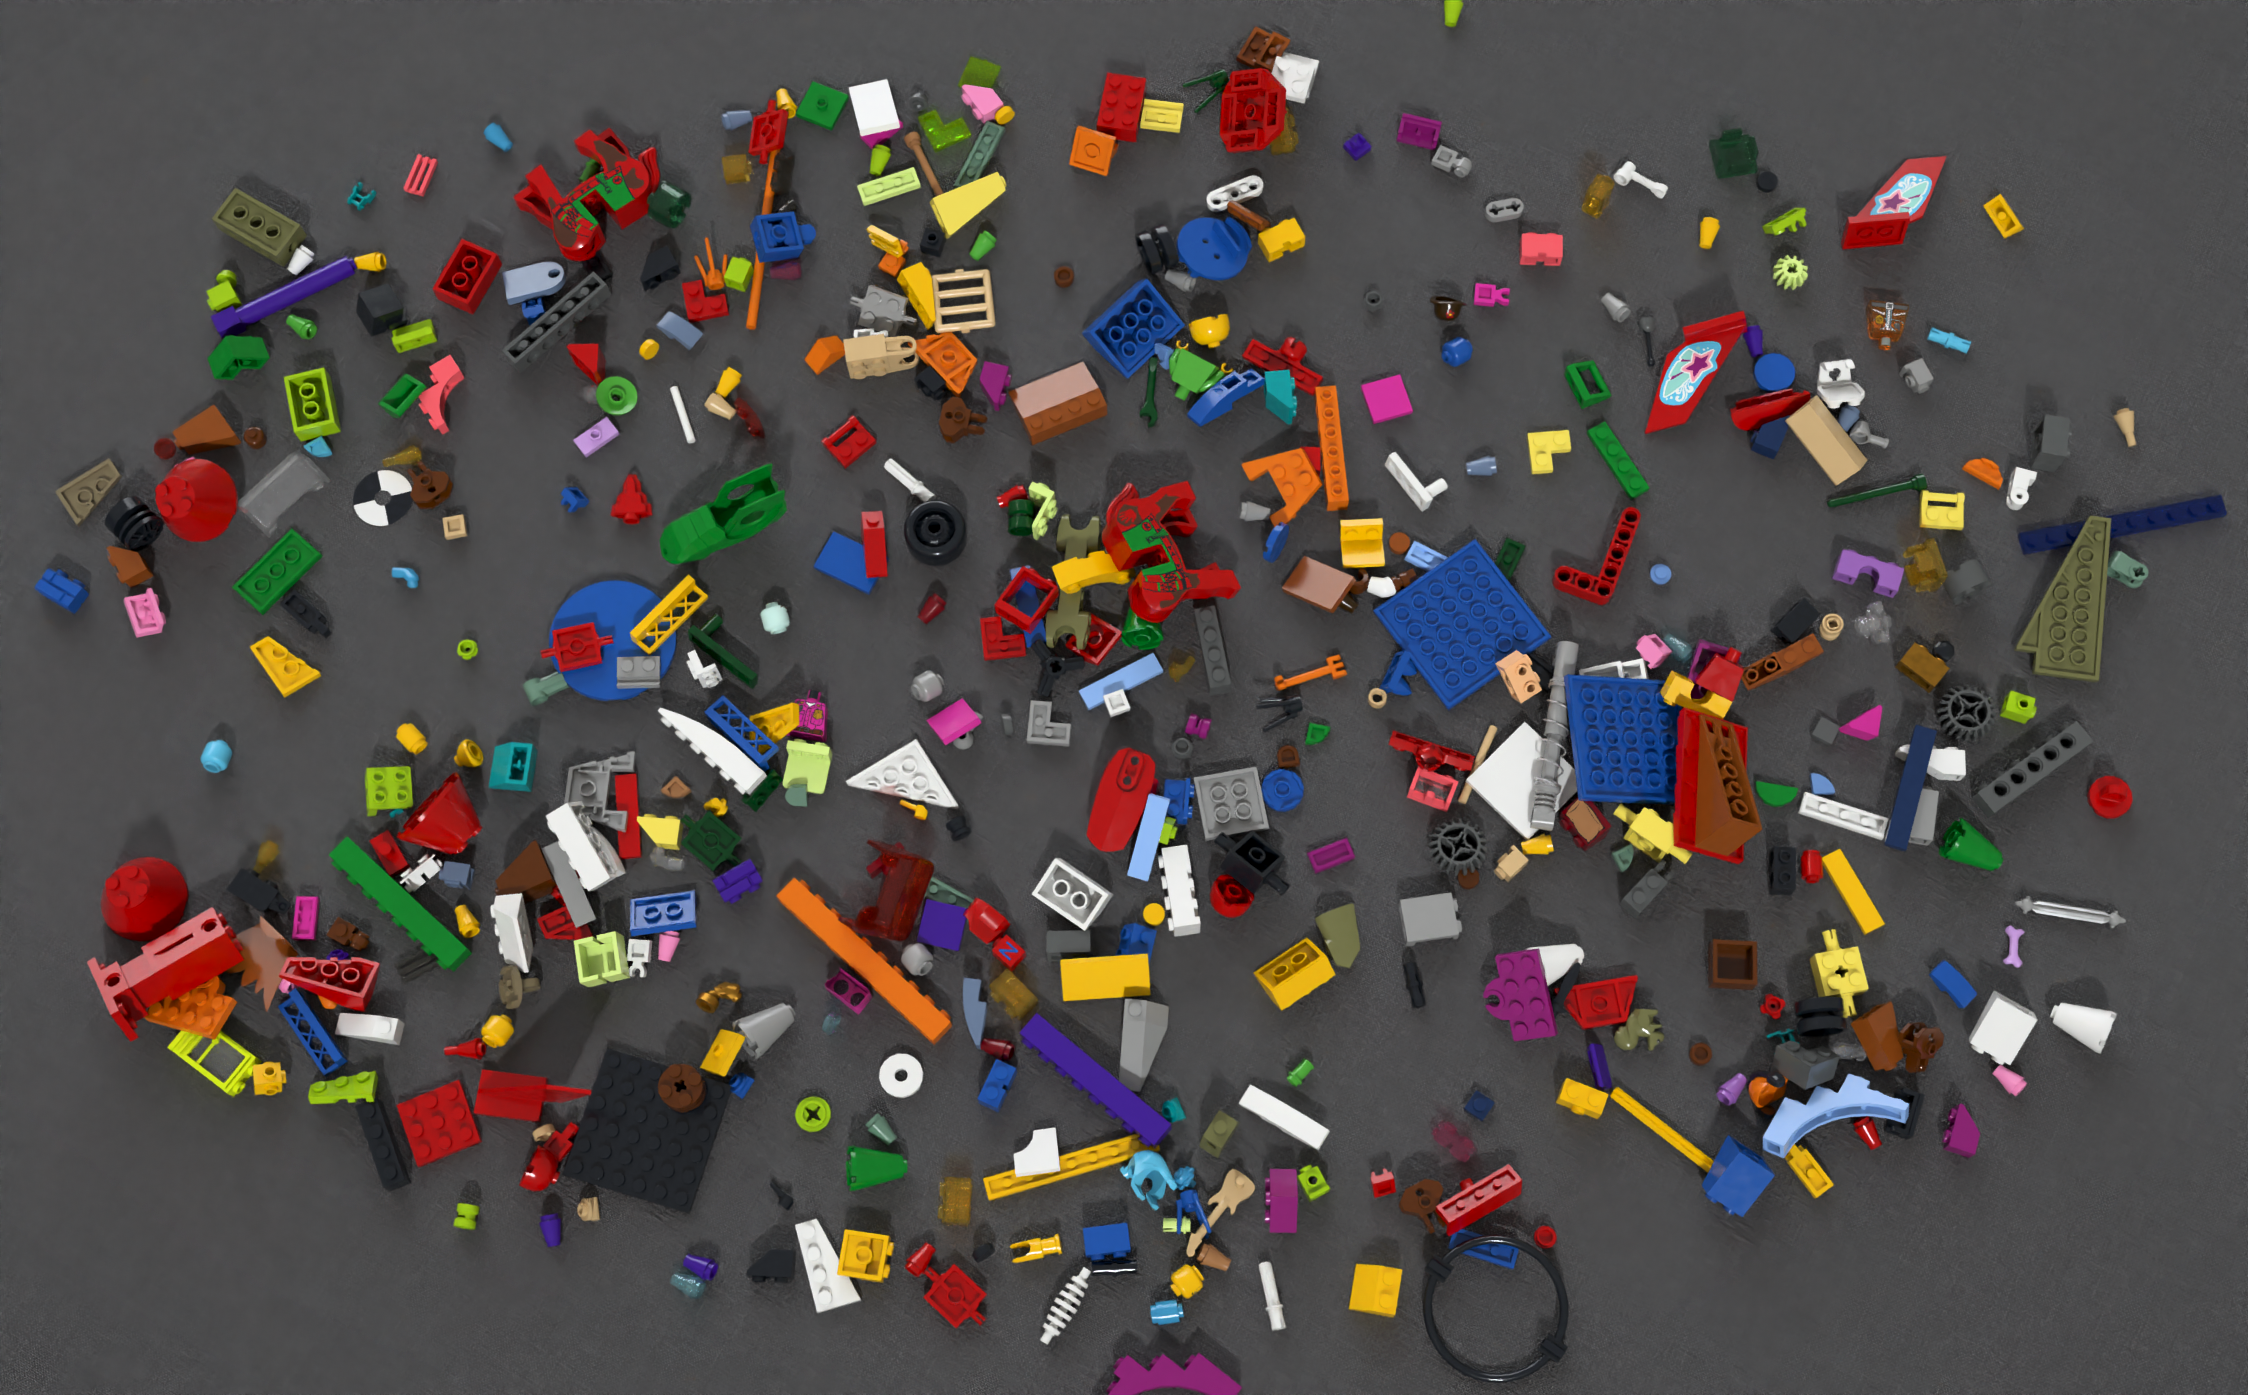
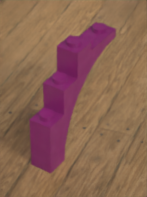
M1200 1353L1196 1357L1194 1355L1190 1356L1184 1364L1187 1367L1185 1371L1164 1354L1160 1358L1156 1356L1149 1364L1150 1371H1147L1127 1355L1125 1359L1120 1357L1113 1366L1116 1369L1113 1374L1120 1380L1118 1383L1113 1381L1106 1392L1108 1395H1137L1158 1388H1183L1198 1391L1205 1395H1237L1242 1387Z

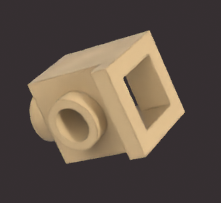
M1514 845L1510 847L1509 855L1505 853L1498 859L1497 862L1499 864L1494 870V873L1501 880L1505 879L1507 882L1518 874L1529 861Z

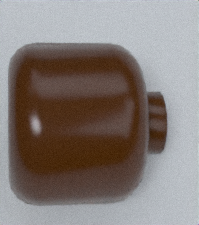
M253 426L244 433V440L250 448L259 449L266 444L267 437L261 428Z

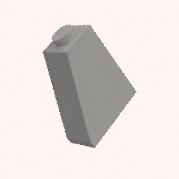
M1923 786L1909 843L1928 846L1933 841L1939 791H1934L1931 787Z

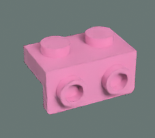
M147 588L146 594L124 598V604L136 638L162 633L166 619L164 613L159 610V598L157 594L153 593L152 588Z

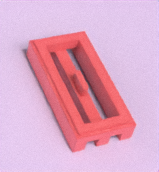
M418 154L403 188L404 191L424 197L437 167V159L433 158L431 160L427 156L424 158ZM428 164H430V166H429V168H428V171H427V173H426V175H425V178H424V180H423V182H422V185H421L420 189L417 190V188H418V186H419V184H420V181H422V178H423V176H424V172H425V170H426V167H427Z

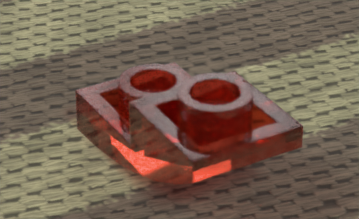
M738 397L734 402L736 414L745 420L747 431L754 437L758 435L764 439L766 435L758 416L744 400Z

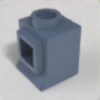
M445 861L444 867H441L439 871V880H443L448 887L463 889V886L471 890L475 869L471 868L470 864Z

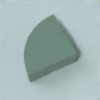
M1631 844L1611 854L1621 873L1626 871L1632 862L1634 851Z

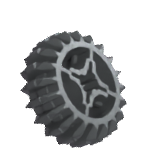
M1969 684L1965 685L1964 688L1959 685L1955 690L1953 688L1949 689L1948 694L1942 696V701L1938 703L1940 708L1937 710V714L1941 715L1938 722L1945 723L1942 726V730L1948 728L1950 730L1948 736L1954 733L1956 734V740H1959L1962 736L1964 742H1967L1970 738L1972 741H1976L1978 737L1983 738L1986 735L1985 732L1989 733L1991 731V726L1995 724L1993 718L1996 716V712L1991 710L1995 708V704L1988 703L1991 697L1985 698V691L1979 693L1977 692V686L1971 690ZM1952 703L1955 705V707H1954V709H1955V711H1956V716H1955V717H1953L1952 712H1951V705H1952ZM1979 709L1982 714L1981 724L1978 721L1979 717L1977 716V711ZM1971 710H1973L1970 714H1966V715L1964 714L1963 716H1961V715L1963 714V712L1966 713V712H1970Z
M1460 818L1458 824H1455L1454 820L1451 819L1449 825L1443 822L1442 828L1437 827L1435 829L1436 834L1431 835L1432 841L1429 842V848L1432 849L1429 854L1430 856H1435L1433 858L1434 864L1440 862L1439 870L1445 867L1447 868L1446 874H1449L1452 870L1456 877L1460 870H1462V874L1465 876L1467 875V868L1473 873L1475 872V867H1481V861H1485V853H1487L1488 848L1484 846L1487 844V840L1482 838L1484 835L1483 831L1477 832V825L1471 828L1470 820L1465 825L1462 824V819ZM1452 834H1459V836L1454 838L1449 837ZM1466 837L1473 842L1475 849L1466 842ZM1460 841H1462L1461 847L1459 848V850H1457V853L1455 854V848L1457 847V845H1459ZM1441 846H1444L1450 852V858L1443 853ZM1461 857H1470V859L1465 861H1457Z

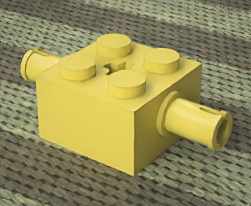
M1621 803L1613 813V815L1629 824V829L1623 839L1656 862L1660 863L1665 854L1670 853L1682 861L1683 864H1686L1693 853L1689 850L1674 846L1673 823L1662 820L1660 815L1653 809L1644 807L1640 814H1635Z
M1832 929L1831 932L1827 930L1822 932L1827 951L1816 953L1809 959L1818 996L1842 998L1845 1009L1842 1012L1843 1017H1854L1857 1015L1852 996L1864 994L1869 989L1858 946L1845 949L1840 948L1836 930Z

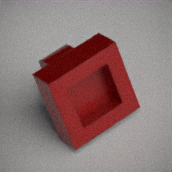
M1384 1168L1383 1174L1377 1176L1374 1172H1371V1187L1375 1198L1396 1192L1392 1171L1388 1172Z

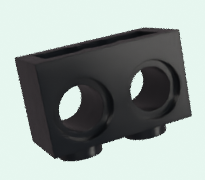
M1774 846L1769 852V894L1791 896L1796 890V847Z

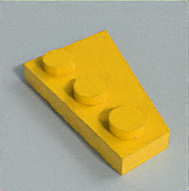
M269 636L250 646L252 653L284 698L321 677L319 671L312 669L302 659L295 657Z
M789 703L749 716V720L773 743H777L799 725V704ZM754 731L749 732V740H755L756 733ZM768 744L759 745L758 752L763 754L770 746Z

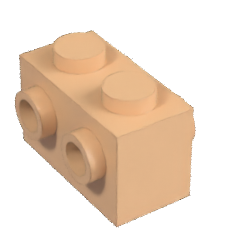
M1516 650L1495 663L1511 697L1519 703H1523L1542 691L1539 682H1541L1540 678L1532 670V661L1528 655H1523Z

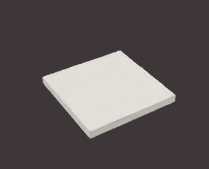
M1524 722L1465 782L1524 839L1529 840L1539 830L1530 828L1532 810L1535 806V796H1537L1534 790V782L1539 780L1535 779V777H1541L1543 760H1539L1538 757H1544L1546 741L1541 740V737ZM1562 757L1559 758L1558 765L1562 767L1564 773L1556 777V782L1561 785V791L1557 798H1555V813L1577 792L1575 769ZM1559 767L1557 770V775H1559L1562 772L1561 768Z

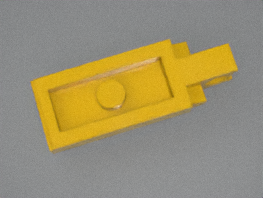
M1795 1144L1792 1146L1785 1159L1814 1199H1816L1834 1184L1806 1148L1804 1149L1801 1145L1797 1147Z

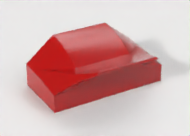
M975 898L963 914L968 919L969 930L986 944L996 941L1011 925L1003 915L979 898Z

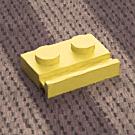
M1144 99L1140 128L1180 133L1184 104Z

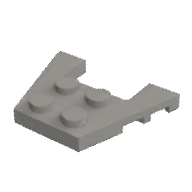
M632 751L628 752L627 755L612 756L607 760L592 761L569 767L564 804L582 801L585 807L582 809V812L590 820L621 832H626L628 812L607 810L612 772H634L636 753Z

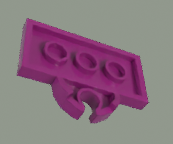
M1539 948L1497 954L1495 959L1499 977L1494 978L1486 986L1483 998H1488L1494 994L1498 996L1500 1003H1488L1485 1005L1486 1009L1500 1020H1509L1514 1041L1556 1036L1558 1031Z

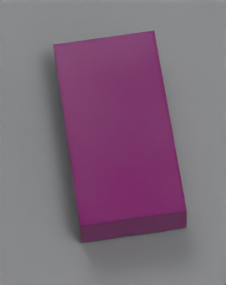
M1347 837L1307 853L1315 874L1355 859Z

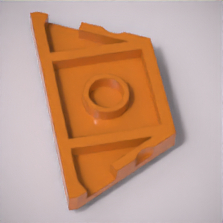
M952 332L941 333L940 335H927L925 339L915 340L917 344L915 353L946 382L949 390L959 398L977 365L975 356ZM908 342V345L912 348V343Z

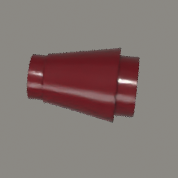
M934 593L928 597L917 617L927 625L945 610L944 607L947 603Z
M985 1037L981 1043V1050L1002 1062H1009L1013 1057L1015 1045L1007 1040Z

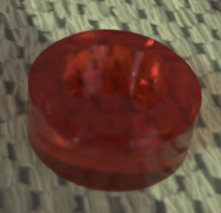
M161 438L154 444V452L161 459H170L176 453V445L169 438Z

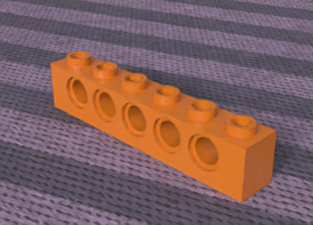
M1336 385L1315 387L1314 400L1327 511L1347 510L1349 497Z

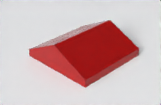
M1091 613V628L1086 648L1084 650L1077 649V639L1074 634L1065 645L1077 656H1082L1085 662L1098 666L1121 638L1122 631Z

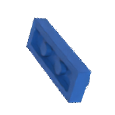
M1461 1229L1451 1235L1448 1249L1451 1250L1466 1240L1483 1235ZM1486 1244L1471 1248L1461 1254L1513 1270L1519 1249L1502 1244Z

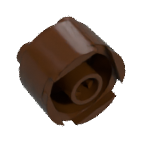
M673 1064L663 1072L659 1079L658 1093L661 1099L674 1111L684 1113L696 1109L702 1104L706 1096L707 1090L703 1077L690 1065ZM683 1085L687 1087L686 1090L679 1091L678 1089L679 1086Z

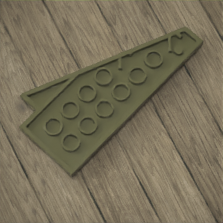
M2089 516L2018 640L2014 651L2034 653L2032 674L2089 682L2099 681L2111 518Z

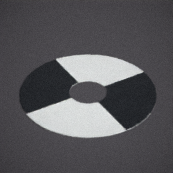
M390 470L373 472L363 478L356 487L353 496L354 509L363 521L371 525L386 526L402 519L411 507L413 500L410 496L411 485L404 476ZM382 490L388 491L391 494L390 502L384 506L378 505L375 502L376 494Z

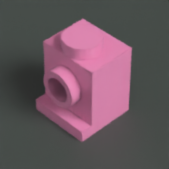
M1656 634L1644 635L1636 643L1638 645L1636 649L1640 652V656L1645 661L1650 662L1648 665L1650 669L1661 666L1673 652Z

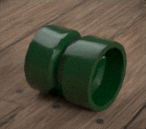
M1024 499L1010 501L1008 503V516L1011 518L1008 519V533L1015 536L1032 535V524L1034 522L1032 518L1035 516V503Z

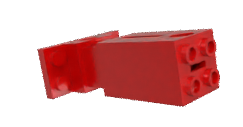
M213 907L144 945L141 947L144 954L122 966L116 961L106 967L104 963L99 964L95 957L87 961L110 1015L130 1042L138 1038L135 1030L138 1028L136 1022L149 1015L146 1008L167 996L175 1000L244 960L241 951L244 949L238 939L234 940L237 938V935L232 927L225 926L228 922L222 912L217 914Z

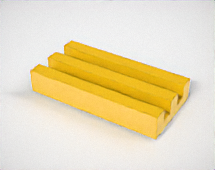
M873 225L867 228V232L870 233L869 238L872 239L871 243L874 246L897 258L903 255L898 238Z

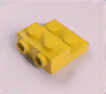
M845 1229L837 1275L883 1283L884 1278H888L890 1273V1265L887 1264L888 1255L892 1256L894 1250V1242H890L891 1237Z

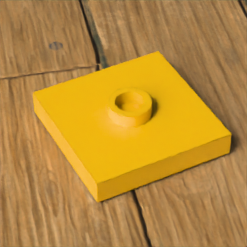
M720 1029L700 1068L725 1077L745 1037L739 1033Z

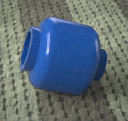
M1456 337L1443 345L1441 356L1445 363L1452 367H1457L1471 359L1473 348L1467 339Z

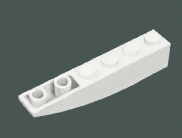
M663 708L658 710L662 716L660 720L668 728L673 726L676 729L674 733L681 740L687 739L690 741L691 744L689 746L697 754L702 752L706 756L704 760L711 767L714 768L716 765L721 769L719 774L727 781L732 779L736 783L734 787L742 795L746 792L751 796L767 776L753 761L720 734L681 714Z

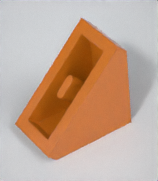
M837 335L820 338L804 360L818 375L845 355L844 343Z

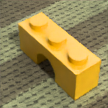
M1670 672L1660 691L1664 702L1674 707L1678 704L1683 708L1724 719L1732 704L1730 700L1710 690L1707 691L1704 697L1692 699L1691 690L1695 685L1692 680L1677 672Z

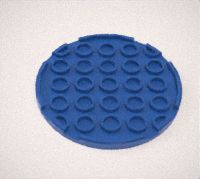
M603 581L589 585L573 594L561 606L553 620L549 634V648H553V630L594 622L599 638L612 635L614 644L601 646L602 664L560 672L558 661L555 656H552L551 659L557 672L563 674L568 686L586 697L602 701L630 699L649 689H618L617 657L649 656L631 640L630 632L662 600L647 588L626 581ZM670 621L661 622L658 625V631H667L670 628ZM676 631L651 655L660 656V680L670 668L675 656L677 646ZM647 636L642 642L650 648L656 642L655 636Z

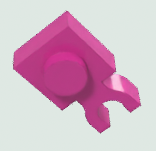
M1476 283L1473 305L1494 307L1495 302H1498L1503 306H1508L1509 299L1502 298V295L1509 296L1510 288L1496 290V285Z

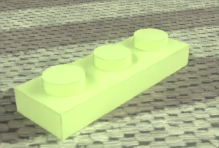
M912 167L857 185L863 205L866 206L921 188L916 171Z

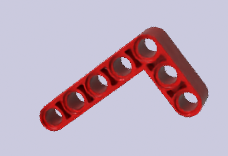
M1628 507L1622 512L1598 577L1568 566H1560L1554 573L1552 579L1553 586L1560 591L1598 605L1607 604L1614 592L1641 518L1639 510L1634 507ZM1625 517L1633 518L1634 522H1628ZM1619 535L1626 536L1628 540H1621ZM1612 553L1619 554L1621 558L1615 559ZM1605 572H1612L1614 577L1606 576ZM1564 575L1568 580L1561 581L1558 576ZM1578 583H1585L1588 588H1581ZM1598 590H1604L1608 595H1600Z

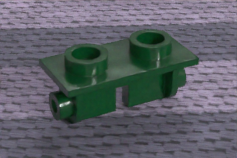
M769 768L765 772L767 776L751 796L746 792L742 795L741 801L745 805H749L754 812H757L783 780L774 769L771 770Z

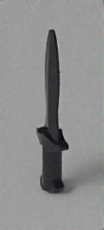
M1579 962L1575 963L1569 970L1557 996L1551 1002L1555 1018L1558 1012L1566 1013V1010L1563 1009L1564 1002L1578 977Z

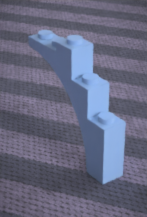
M1848 1074L1838 1093L1817 1085L1806 1105L1785 1097L1763 1136V1150L1785 1158L1792 1146L1805 1134L1823 1124L1848 1117L1872 1116L1906 1123L1909 1117V1104L1901 1099L1884 1095L1880 1091H1873L1870 1089V1081L1861 1076Z

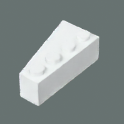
M582 801L569 802L546 815L548 819L547 824L550 830L556 833L560 848L568 854L570 858L569 864L574 870H577L581 885L588 891L596 890L616 878L617 875L606 852L599 849L601 841L598 835L590 830L592 822L582 812V809L585 808Z
M1187 845L1161 848L1158 862L1159 868H1164L1165 876H1161L1162 888L1167 889L1168 897H1164L1166 910H1170L1171 918H1167L1169 931L1174 932V937L1200 933L1201 923L1198 916L1197 900L1194 897L1195 890L1193 878H1191L1192 872Z

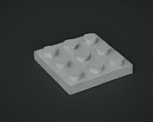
M1257 766L1193 778L1205 841L1216 839L1221 832L1231 837L1247 834L1251 831L1269 830Z

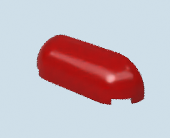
M1785 389L1736 402V407L1730 408L1731 419L1739 429L1747 431L1758 429L1763 424L1791 416L1811 400V396L1805 390L1803 393L1793 392V389Z

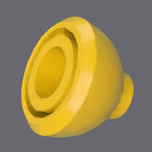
M465 739L458 746L457 755L454 756V760L460 767H477L483 763V754L474 741Z

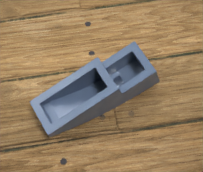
M964 978L963 1007L965 1018L976 1048L981 1049L988 1009L987 1002H980L983 984L979 979Z

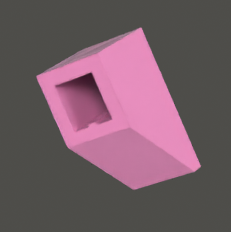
M966 84L962 86L963 95H961L963 102L967 106H971L975 118L981 120L984 125L987 120L990 122L994 120L996 112L1004 107L1003 102L993 89Z

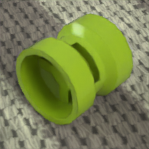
M458 1203L456 1209L458 1215L454 1219L453 1226L475 1230L477 1224L475 1218L479 1214L480 1207Z

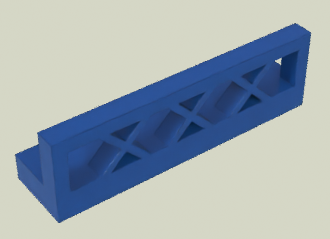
M724 695L704 711L708 721L761 770L766 772L770 768L767 760L779 751L778 746ZM725 704L728 707V714H718L716 710ZM740 718L742 720V727L731 726V719ZM754 731L756 733L755 740H746L744 738L745 732ZM768 744L771 749L762 756L758 752L759 745Z
M295 988L288 993L291 998L279 1005L278 1008L322 1074L327 1077L348 1062V1060L302 992ZM295 1003L299 1009L298 1016L289 1015L286 1008ZM301 1020L307 1021L311 1026L309 1033L299 1030ZM313 1037L319 1038L321 1041V1051L312 1049ZM324 1054L330 1055L335 1062L327 1069L322 1064Z

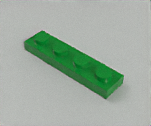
M1605 421L1587 431V436L1630 500L1649 490L1650 487Z

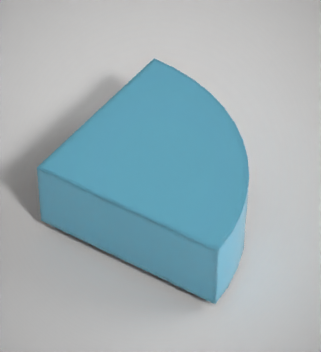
M322 436L304 445V448L316 457H327L333 454Z

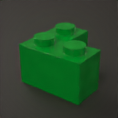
M229 335L224 337L207 359L215 379L233 380L242 369H261L270 357L262 337Z

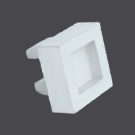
M1123 689L1103 696L1110 717L1130 711V706Z

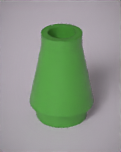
M984 230L982 234H979L969 255L974 260L979 261L980 258L995 247L996 238Z
M294 314L288 316L286 320L287 325L302 339H312L316 335L317 326L313 321Z

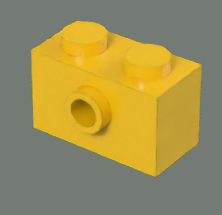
M1566 1078L1556 1103L1570 1108L1576 1114H1585L1598 1119L1603 1112L1609 1094Z

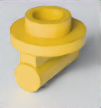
M713 798L704 804V809L712 811L717 818L719 816L722 817L728 809L726 805L727 800L722 798L719 801L718 798Z

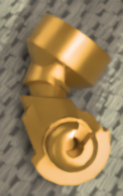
M723 982L713 987L714 990L700 993L696 1004L703 1011L714 1013L719 1006L718 998L731 999L733 1002H738L741 999L740 986L735 983Z

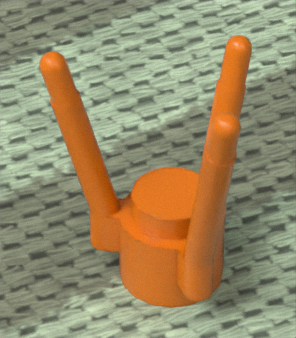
M706 237L705 244L710 265L708 275L697 255L694 256V259L702 274L705 286H708L711 290H718L724 287L727 255L724 254L722 273H720V270L714 267L709 238Z

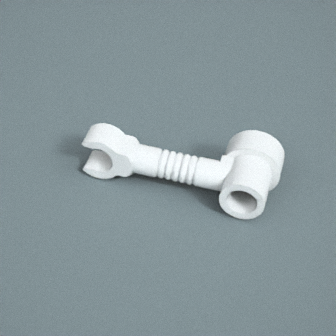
M1629 161L1615 173L1614 180L1618 184L1626 186L1633 179L1649 188L1652 193L1663 199L1668 189L1666 185L1658 182L1655 183L1635 172L1636 166Z

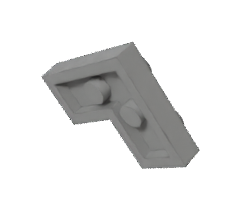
M1031 700L1027 743L1069 747L1071 724L1050 722L1052 702Z

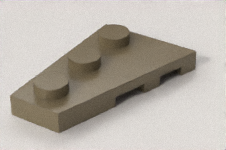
M109 458L55 492L75 523L80 526L122 476Z

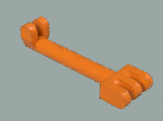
M1338 654L1326 658L1327 666L1288 679H1283L1282 675L1275 677L1276 690L1280 691L1330 673L1333 680L1346 676V670L1337 672V670L1344 667L1343 662L1334 664V662L1341 660V656Z

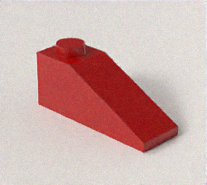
M882 511L861 512L860 528L866 578L887 577Z

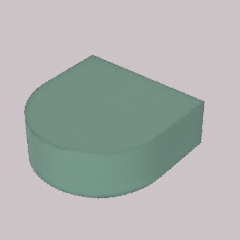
M807 784L790 785L785 794L786 801L792 806H807Z

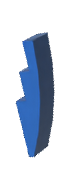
M1022 567L1010 569L1011 580L1014 579ZM1025 581L1015 597L1018 610L1032 618L1040 606L1035 586ZM1041 619L1031 634L1023 630L1027 648L1031 647L1032 643L1038 639H1041L1046 644L1043 619Z

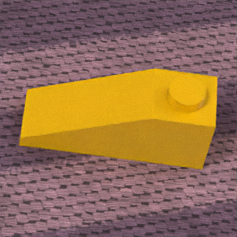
M919 262L901 270L897 281L923 324L929 330L936 320L932 278L930 271L924 267L922 262Z

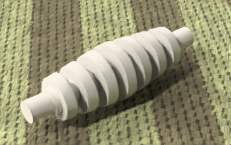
M1083 1267L1077 1277L1072 1276L1071 1280L1074 1284L1067 1283L1065 1285L1069 1292L1061 1290L1059 1293L1065 1298L1064 1301L1057 1297L1055 1298L1054 1302L1060 1305L1059 1309L1054 1306L1051 1307L1050 1310L1055 1313V1316L1053 1317L1048 1314L1047 1319L1051 1322L1049 1325L1044 1323L1043 1328H1045V1332L1040 1341L1048 1345L1053 1336H1059L1061 1333L1057 1328L1061 1327L1064 1329L1066 1327L1062 1320L1065 1319L1070 1322L1072 1319L1066 1313L1070 1311L1076 1314L1077 1310L1071 1305L1074 1303L1080 1306L1081 1301L1076 1299V1296L1079 1295L1083 1298L1085 1293L1081 1291V1288L1087 1289L1088 1284L1086 1280L1091 1271Z

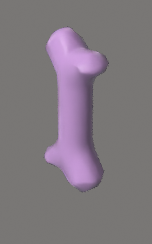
M2008 926L2005 932L2009 936V955L2003 962L2005 964H2013L2018 968L2023 964L2018 956V939L2024 934V930Z

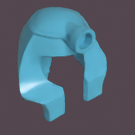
M1143 1150L1135 1153L1130 1159L1128 1166L1120 1168L1121 1173L1126 1179L1132 1178L1131 1187L1137 1197L1142 1201L1147 1199L1150 1206L1155 1210L1160 1208L1157 1200L1163 1198L1166 1183L1173 1191L1177 1187L1163 1157L1152 1150ZM1145 1178H1149L1152 1180V1189L1146 1193L1145 1197L1141 1185Z

